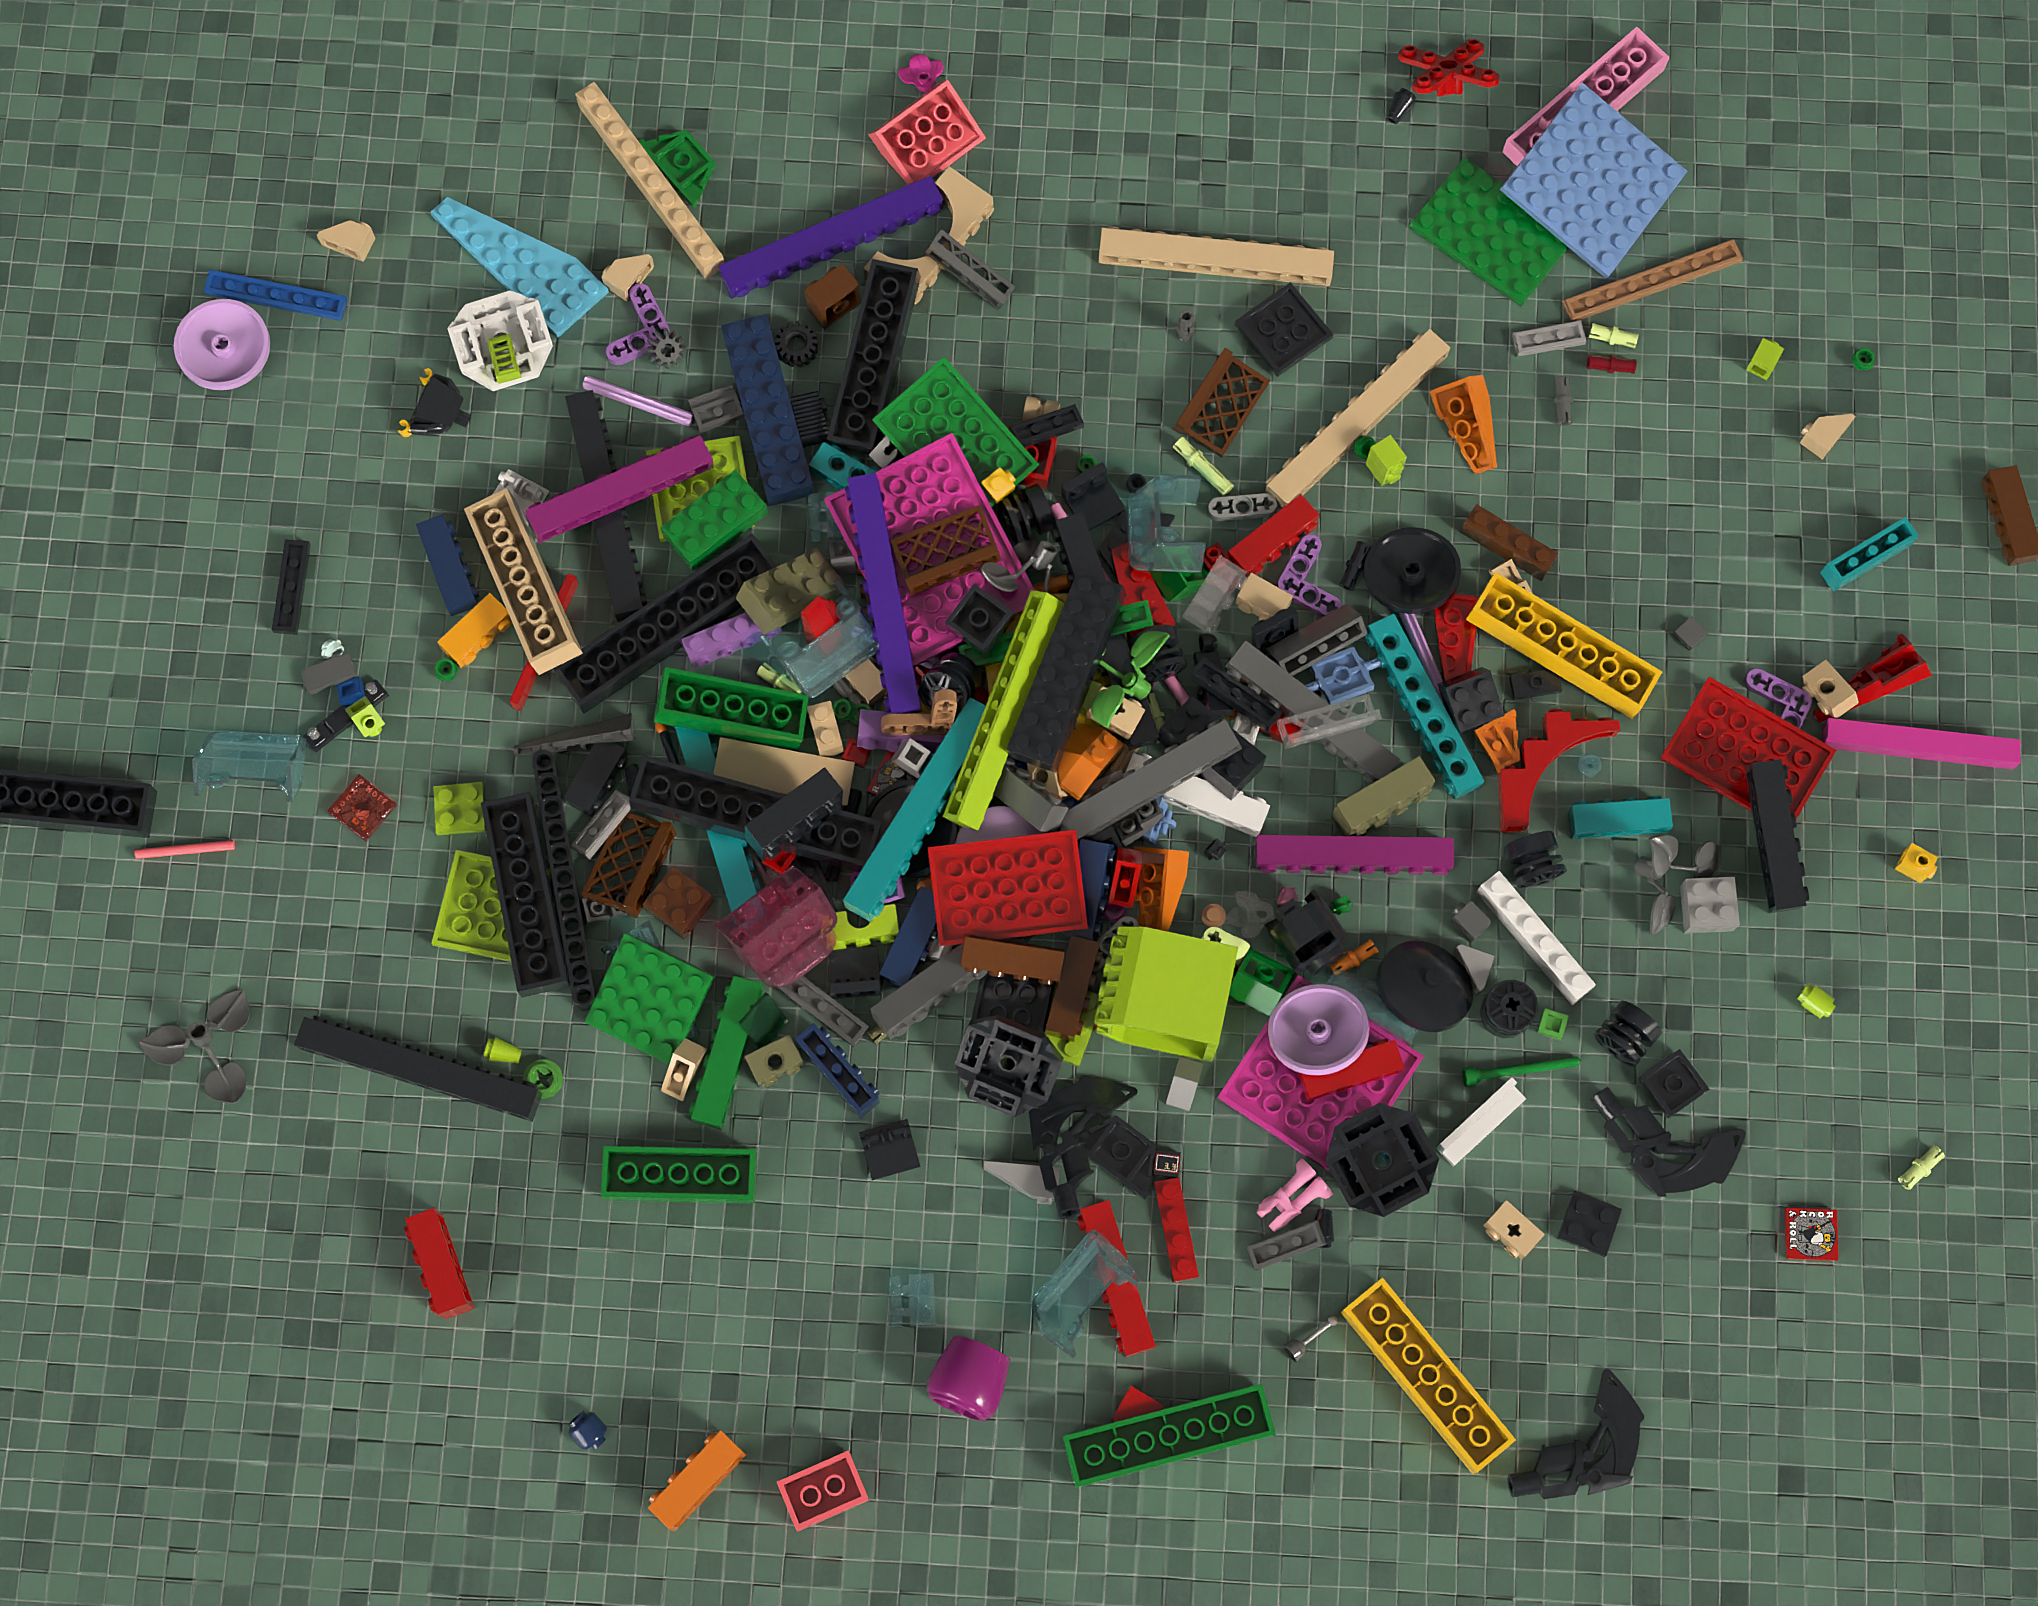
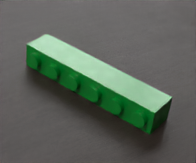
M733 976L732 982H727L724 996L727 997L725 1006H720L717 1020H720L718 1030L713 1029L710 1043L713 1044L711 1053H706L703 1067L706 1068L704 1077L700 1076L696 1085V1091H699L696 1101L692 1100L689 1109V1115H692L691 1120L693 1123L719 1130L723 1129L764 987L762 983Z

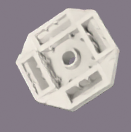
M513 291L503 292L465 304L454 322L452 321L447 328L462 374L492 391L539 377L553 347L539 301ZM510 334L522 378L499 384L496 379L487 339ZM507 343L504 344V345H497V344H495V345H494V348L501 347V346H505V345H508V344H507ZM508 349V350H505V351L497 352V353H496V356H497V355L504 354V353H508V352H509V349ZM511 357L498 360V363L511 360ZM513 365L501 367L500 370L512 368Z

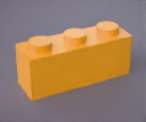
M489 593L437 643L441 650L462 668L464 665L472 663L476 658V654L482 648L486 649L489 647L499 632L506 631L510 627L512 620L507 609Z

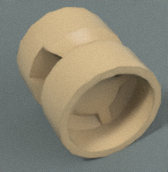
M1027 396L1022 422L1059 410L1060 402L1046 400L1042 403L1041 398Z

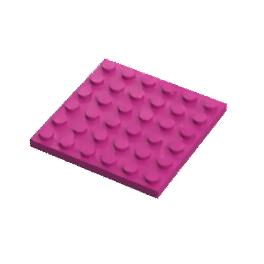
M1298 975L1285 996L1298 988L1314 984ZM1268 1020L1217 1099L1330 1172L1325 1160L1334 1127L1378 1103L1393 1106L1424 1056L1368 1020L1369 1036L1365 1049L1373 1047V1043L1381 1039L1387 1038L1388 1042L1396 1040L1405 1067L1403 1072L1307 1102L1298 1072L1284 1065L1272 1050L1268 1035Z

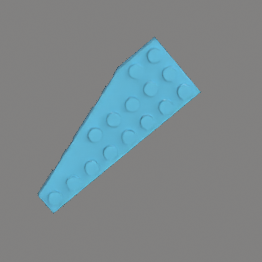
M449 197L444 199L430 212L432 217L509 291L538 300L547 328L557 338L609 293L608 288L577 258Z

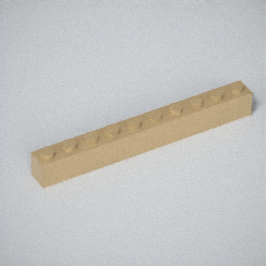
M593 82L575 93L579 108L704 278L707 280L718 273V266L724 264L723 255L597 84Z
M1118 227L1102 228L1099 263L1321 286H1330L1334 251L1323 247L1310 249L1301 245L1290 247L1282 246L1279 243L1260 244L1253 240L1240 242L1232 238L1220 240L1213 239L1210 236L1190 237L1183 233L1170 235L1162 231L1150 233L1143 232L1140 229L1120 230Z
M1431 329L1425 334L1420 333L1413 340V345L1408 350L1404 348L1397 355V361L1393 365L1387 364L1380 372L1381 376L1376 381L1372 379L1364 387L1365 391L1360 396L1355 395L1349 401V407L1344 412L1342 410L1338 411L1328 427L1323 426L1315 435L1316 438L1311 443L1307 441L1300 448V454L1295 459L1293 457L1289 458L1282 467L1284 469L1279 474L1274 473L1266 481L1265 493L1273 495L1277 500V505L1281 508H1284L1300 494L1303 496L1354 447L1359 437L1366 435L1448 356L1450 346Z

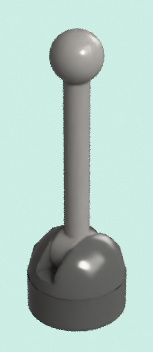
M1330 1316L1328 1322L1303 1341L1291 1340L1283 1347L1288 1356L1294 1362L1300 1360L1305 1354V1345L1328 1327L1335 1326L1338 1323V1318Z

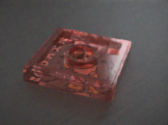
M358 774L327 812L366 842L397 804Z

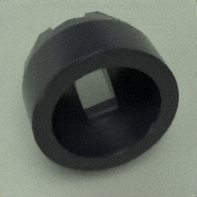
M1137 473L1131 474L1126 482L1127 490L1134 495L1141 493L1146 486L1145 478Z
M1200 634V651H1214L1217 648V644H1213V642H1216L1217 638L1213 634Z

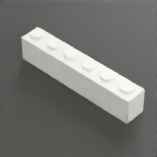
M1133 753L1126 772L1132 769L1137 771L1144 767L1143 763L1152 757L1145 753H1139V755ZM1198 775L1161 795L1166 803L1254 837L1260 834L1270 805L1266 804L1264 799L1244 796L1242 791L1230 800L1208 781L1198 778Z
M1500 871L1479 887L1476 893L1571 1005H1574L1596 986Z

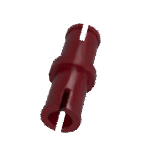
M1591 354L1587 358V369L1604 370L1610 374L1614 372L1634 374L1636 371V359L1616 358V355L1606 357Z

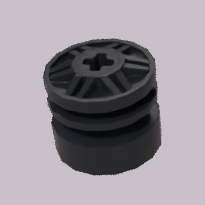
M1038 483L1022 489V501H1020L1015 492L1010 494L1011 503L1006 496L999 501L1003 523L1016 544L1023 542L1022 532L1027 540L1032 539L1031 527H1034L1039 535L1048 533L1053 529L1055 523L1046 496Z
M1160 625L1146 629L1127 641L1131 652L1137 639L1145 632L1160 631L1170 635L1151 661L1140 668L1141 672L1146 675L1144 679L1149 683L1168 679L1187 667L1186 658L1182 657L1183 650L1181 648H1174L1179 640L1172 625Z
M955 652L946 653L922 677L918 693L923 704L931 711L934 694L937 691L943 689L955 691L957 696L955 715L962 711L969 698H973L981 687L982 677L979 668L971 659Z
M1553 831L1530 834L1504 847L1509 863L1521 864L1512 872L1513 876L1520 877L1516 880L1518 888L1544 885L1566 873V866L1558 864L1563 860L1562 856L1550 855L1559 847Z
M1515 979L1504 980L1496 984L1483 999L1480 1008L1481 1021L1485 1028L1494 1036L1514 1038L1522 1034L1536 1018L1538 1000L1534 991L1524 982ZM1510 1003V1005H1515L1516 1008L1512 1011L1511 1008H1506V1005Z
M1621 1000L1610 1014L1612 1021L1605 1020L1602 1023V1028H1599L1594 1033L1597 1042L1610 1055L1626 1065L1635 1067L1640 1062V1057L1646 1054L1644 1046L1651 1047L1662 1034V1030L1657 1022L1642 1009L1632 1003Z

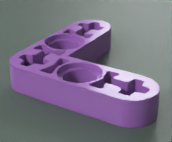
M635 284L630 289L632 304L644 328L608 345L606 354L609 362L613 365H622L649 353L646 351V347L653 345L648 342V339H657L654 335L656 331L654 326L658 325L661 333H663L664 328H667L670 335L669 327L649 287L645 284ZM638 292L644 294L647 304H642L641 299L637 297ZM648 310H654L657 313V316L652 320L644 318V314ZM636 339L645 341V345L641 349L633 348L632 343ZM626 344H628L631 353L627 352V349L625 348ZM618 350L621 356L617 358L613 351Z
M1308 534L1301 539L1279 578L1277 587L1293 595L1292 602L1324 617L1329 614L1326 611L1327 607L1325 605L1329 606L1332 603L1335 605L1334 609L1336 610L1342 607V604L1337 597L1304 581L1322 546L1319 537ZM1313 542L1315 543L1314 548L1310 550L1307 557L1304 555L1307 548L1306 544ZM1298 560L1303 561L1306 569L1296 571L1293 568V563ZM1288 581L1292 582L1293 588L1285 590V585L1283 583L1287 584ZM1299 586H1301L1302 589L1300 590L1299 596L1297 597L1295 596L1296 591L1298 590ZM1311 591L1316 595V600L1306 602L1303 599V594ZM1320 597L1324 598L1323 604H1320V608L1316 606L1319 603Z
M1761 669L1751 670L1744 679L1746 688L1783 707L1784 710L1780 718H1793L1796 721V727L1800 729L1812 704L1809 694ZM1757 675L1760 677L1759 681L1761 683L1754 685L1752 684L1753 679L1751 678H1754ZM1768 681H1770L1771 684L1767 687V690L1764 691L1763 689L1765 685L1763 684H1766ZM1772 687H1782L1784 690V696H1774L1772 693ZM1801 697L1805 705H1802L1796 713L1793 711L1797 705L1796 700Z

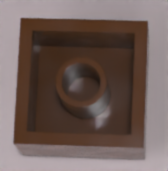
M843 264L837 268H830L824 277L818 281H812L805 289L807 310L824 330L861 304L860 285Z
M673 866L642 905L647 913L682 939H685L714 903L712 894Z

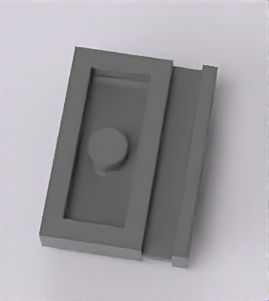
M733 384L688 400L700 433L745 417Z

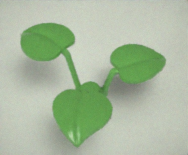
M1148 631L1137 639L1131 650V655L1134 657L1131 663L1137 673L1130 672L1124 676L1100 660L1099 664L1122 679L1124 688L1119 685H1111L1109 690L1103 689L1096 695L1091 705V713L1099 724L1109 728L1110 721L1120 707L1125 693L1131 697L1135 696L1139 700L1144 699L1149 694L1151 684L1144 679L1146 675L1141 672L1140 668L1147 665L1169 638L1170 635L1168 633Z

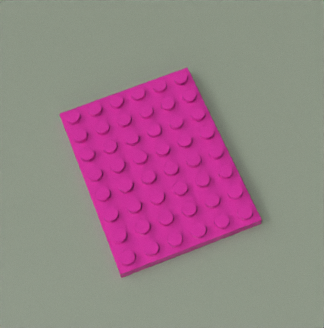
M953 433L875 472L879 478L890 540L981 505L1002 561L997 562V564L1005 567L1010 574H1015L1022 567ZM844 488L826 497L824 501L859 567L858 556H862L861 548L855 545L853 533L857 532L856 523H851L849 510L853 509L852 500H847ZM979 514L970 516L966 524L977 528L981 520ZM954 524L947 525L943 533L954 537L959 526ZM963 528L958 539L970 543L975 532ZM932 533L924 534L920 542L932 546L936 535ZM979 534L974 545L982 548L989 545L990 541L987 537ZM941 537L936 548L947 552L952 541ZM906 541L897 546L900 552L909 555L914 544ZM956 543L951 554L958 557L964 555L967 547ZM918 546L913 557L924 561L929 550ZM892 547L914 668L965 642L947 629L945 621L973 584L1013 611L1014 616L1023 612L1031 590L1035 591L1025 571L1015 579L1019 585L1017 590L1008 592L993 586L985 578L981 569L912 596ZM933 552L928 563L933 565L941 564L945 556ZM911 561L907 568L909 576L918 573L922 565ZM862 570L861 572L866 579L865 570Z

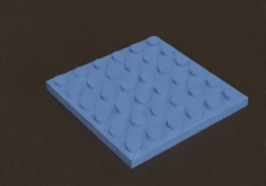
M1582 82L1499 190L1604 278H1607L1688 171Z

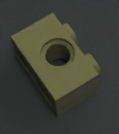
M790 1034L745 1056L759 1087L762 1085L769 1087L777 1083V1078L785 1074L787 1076L794 1075L804 1065ZM774 1057L782 1059L781 1066L775 1069L769 1067V1061Z

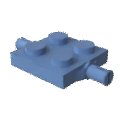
M1351 647L1329 655L1311 665L1309 668L1315 681L1303 685L1312 692L1319 690L1324 695L1328 704L1332 706L1374 690V684L1369 676V671L1381 667V662L1378 657L1365 662L1358 656L1355 648Z

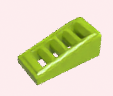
M506 334L487 339L498 383L522 378L511 335ZM507 342L508 344L505 346L494 348L495 344ZM508 349H509V352H508V353H504V354H501V355H497V356H496V353H497V352H501V351H505V350H508ZM511 357V360L498 363V360ZM513 365L512 368L500 370L501 367Z

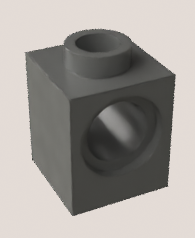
M1472 901L1467 905L1461 903L1452 912L1455 916L1450 921L1470 943L1492 923Z

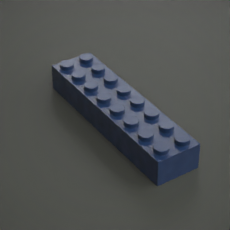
M767 314L721 325L768 506L815 495Z

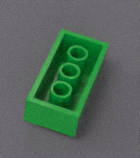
M734 470L660 528L665 540L688 567L694 571L768 513L763 500L739 472Z

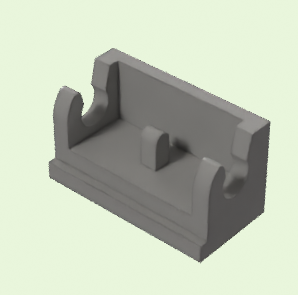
M885 436L869 456L883 469L898 461L896 457L899 451Z

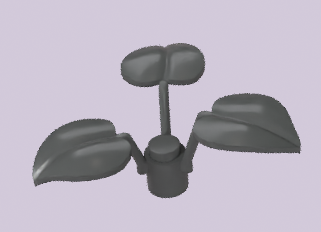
M1032 538L1018 543L1013 548L1019 561L1024 563L1015 574H1010L1005 567L993 562L985 563L981 568L983 575L993 586L1008 592L1017 590L1019 585L1015 579L1029 566L1038 570L1047 569L1043 592L1048 593L1051 571L1054 567V564L1051 562L1058 550L1052 543L1047 541H1041L1038 546L1036 539ZM1052 595V596L1056 597L1057 599L1061 600L1062 602H1064V601H1063L1062 599H1060L1059 597H1057V596H1055V595Z
M1658 835L1649 838L1652 858L1640 856L1635 865L1636 874L1647 877V882L1653 884L1661 891L1655 897L1652 905L1649 934L1654 935L1665 928L1672 920L1675 911L1674 896L1668 895V891L1655 880L1662 878L1669 868L1696 871L1695 878H1710L1716 869L1718 860L1717 846L1714 842L1706 841L1701 844L1695 856L1696 865L1685 866L1671 863L1678 853V841L1674 836Z
M243 989L236 990L217 999L207 1012V1019L210 1023L194 1022L189 1026L188 1034L186 1035L178 1026H163L155 1030L148 1037L140 1040L141 1048L156 1063L170 1066L183 1060V1048L189 1047L192 1040L196 1046L206 1049L218 1069L210 1072L205 1079L204 1087L207 1094L219 1102L237 1103L246 1090V1074L243 1068L235 1062L227 1063L221 1067L209 1046L212 1041L210 1030H219L221 1027L225 1032L232 1033L241 1030L247 1024L250 1017V1009L246 992Z

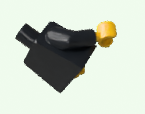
M426 368L424 371L428 377H419L425 388L410 419L413 423L410 425L406 420L399 422L402 426H406V429L403 431L397 430L403 437H409L411 434H442L443 432H448L453 422L466 428L470 421L471 415L460 410L464 398L460 395V391L452 379L439 374H433L431 369Z

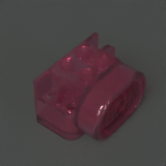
M792 866L718 922L715 927L728 939L732 950L737 953L743 963L758 975L762 983L770 987H782L801 978L832 952L837 940L833 928L836 926L838 918L821 888L795 866Z

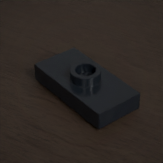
M1549 669L1513 674L1509 677L1514 700L1562 692L1559 675Z

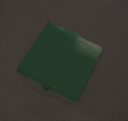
M765 992L754 1005L750 1006V1010L739 1021V1024L758 1049H760L777 1037V1033L788 1022V1019L770 995Z

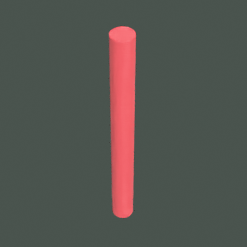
M226 840L135 849V858L235 850V841Z

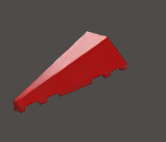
M1903 634L1896 637L1897 642L1892 647H1885L1881 651L1882 655L1875 662H1868L1847 681L1856 692L1859 702L1850 710L1932 676L1926 661L1915 651L1912 643ZM1814 710L1812 712L1818 723L1828 718H1833L1830 714L1825 715L1821 710Z

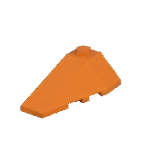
M1469 376L1431 390L1430 394L1436 414L1449 428L1448 433L1452 438L1456 439L1461 447L1462 455L1473 472L1479 474L1496 468L1497 462L1490 397L1484 376Z
M1133 846V850L1142 851V865L1137 892L1135 893V901H1139L1140 914L1138 916L1139 927H1148L1168 932L1187 877L1189 852Z

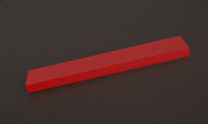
M569 573L566 574L557 594L565 613L579 584L576 576ZM527 660L509 700L513 709L522 711L538 675L529 663V660Z

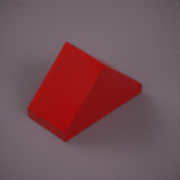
M1131 1386L1115 1412L1112 1422L1164 1410L1163 1405Z

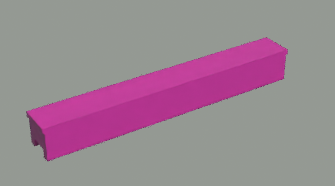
M1828 718L1827 724L1822 726V742L1836 750L2015 769L2021 763L2020 739Z

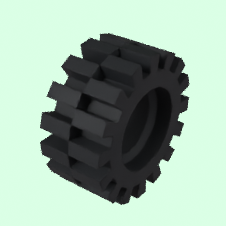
M795 321V325L788 322L786 328L784 325L781 326V332L777 331V338H775L779 359H783V363L786 365L789 362L791 367H794L795 364H798V367H802L804 362L806 365L810 364L809 359L814 360L815 354L818 352L817 335L813 332V328L811 326L807 327L805 322L800 325L799 321ZM794 337H801L805 340L806 345L800 351H792L787 346L789 340Z

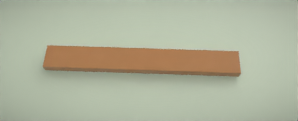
M1731 239L1564 299L1562 304L1570 321H1578L1742 262L1743 257L1735 240Z

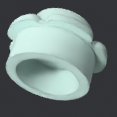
M332 639L327 640L321 648V655L325 659L340 656L344 652V647L338 639L335 641Z

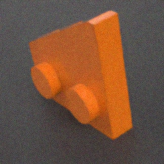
M1515 709L1473 732L1497 773L1501 769H1505V766H1514L1520 761Z

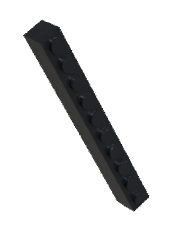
M593 390L565 396L585 484L593 482L596 477L602 474L609 475L616 472L615 461L610 462L609 455L613 454L610 440L605 441L604 433L608 432L605 418L600 419L599 412L603 411L600 397L595 398ZM625 507L593 520L617 622L625 620L648 604L645 593L641 594L639 586L643 585L640 571H635L634 567L638 560L635 549L630 550L629 542L633 541L630 527L625 528L624 520L628 519Z
M1083 512L1055 520L1051 534L1053 541L1059 544L1061 550L1058 552L1061 564L1066 565L1068 571L1066 578L1069 587L1071 588L1077 571L1105 579ZM1120 633L1110 636L1106 645V651L1101 660L1124 676L1130 672L1137 673L1131 663L1133 657L1125 634ZM1100 664L1098 665L1099 676L1104 677L1106 682L1104 687L1119 685L1124 688L1122 679ZM1125 693V699L1131 698L1138 701L1142 705L1141 707L1145 709V712L1129 740L1120 736L1122 743L1127 745L1129 751L1156 743L1160 736L1147 698L1139 700L1135 696L1131 697ZM1118 708L1115 715H1118L1120 708Z
M313 1016L312 1019L304 1017L294 1043V1046L300 1050L533 1122L542 1097V1092L536 1089L538 1085L528 1081H523L522 1084L513 1082V1077L502 1073L497 1077L491 1075L490 1070L480 1066L471 1069L466 1067L467 1063L453 1059L452 1062L443 1060V1055L435 1052H429V1055L420 1053V1048L406 1044L405 1048L397 1046V1041L383 1037L381 1041L373 1038L374 1034L364 1030H360L358 1034L350 1031L351 1027L341 1023H336V1026L327 1024L328 1020L318 1016Z

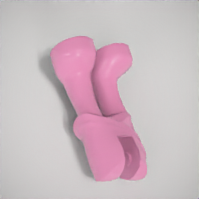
M1302 1158L1296 1163V1173L1292 1179L1282 1188L1280 1187L1274 1195L1265 1198L1258 1206L1257 1214L1261 1218L1271 1213L1275 1207L1282 1213L1269 1225L1273 1232L1285 1227L1302 1213L1300 1210L1315 1198L1327 1199L1333 1195L1331 1189L1318 1176L1292 1202L1290 1201L1289 1197L1317 1175L1313 1168Z

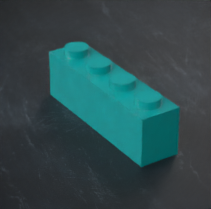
M1904 517L1827 563L1820 574L1832 591L1835 592L1912 546L1919 535L1908 519Z
M1662 796L1647 797V800H1637L1636 797H1629L1623 799L1622 802H1613V799H1603L1594 804H1589V801H1578L1568 810L1571 839L1668 833L1673 827L1669 798L1662 799Z

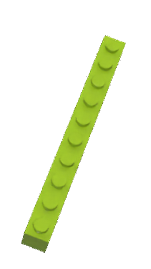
M1032 590L1030 592L944 811V818L963 828L979 831L1009 755L1006 750L1065 604L1047 592Z

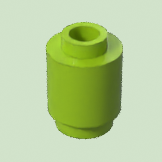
M1809 983L1797 997V1000L1801 1002L1800 1005L1818 1018H1822L1823 1015L1828 1017L1836 1007L1833 1004L1835 999L1818 986H1812Z

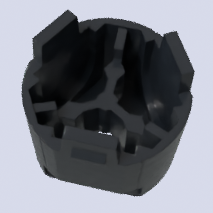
M1312 890L1305 897L1306 905L1300 907L1292 898L1278 908L1283 921L1280 922L1276 918L1267 922L1265 926L1269 931L1270 938L1292 969L1296 972L1307 970L1311 976H1315L1346 954L1342 944L1346 941L1347 933L1323 898H1320L1315 890Z

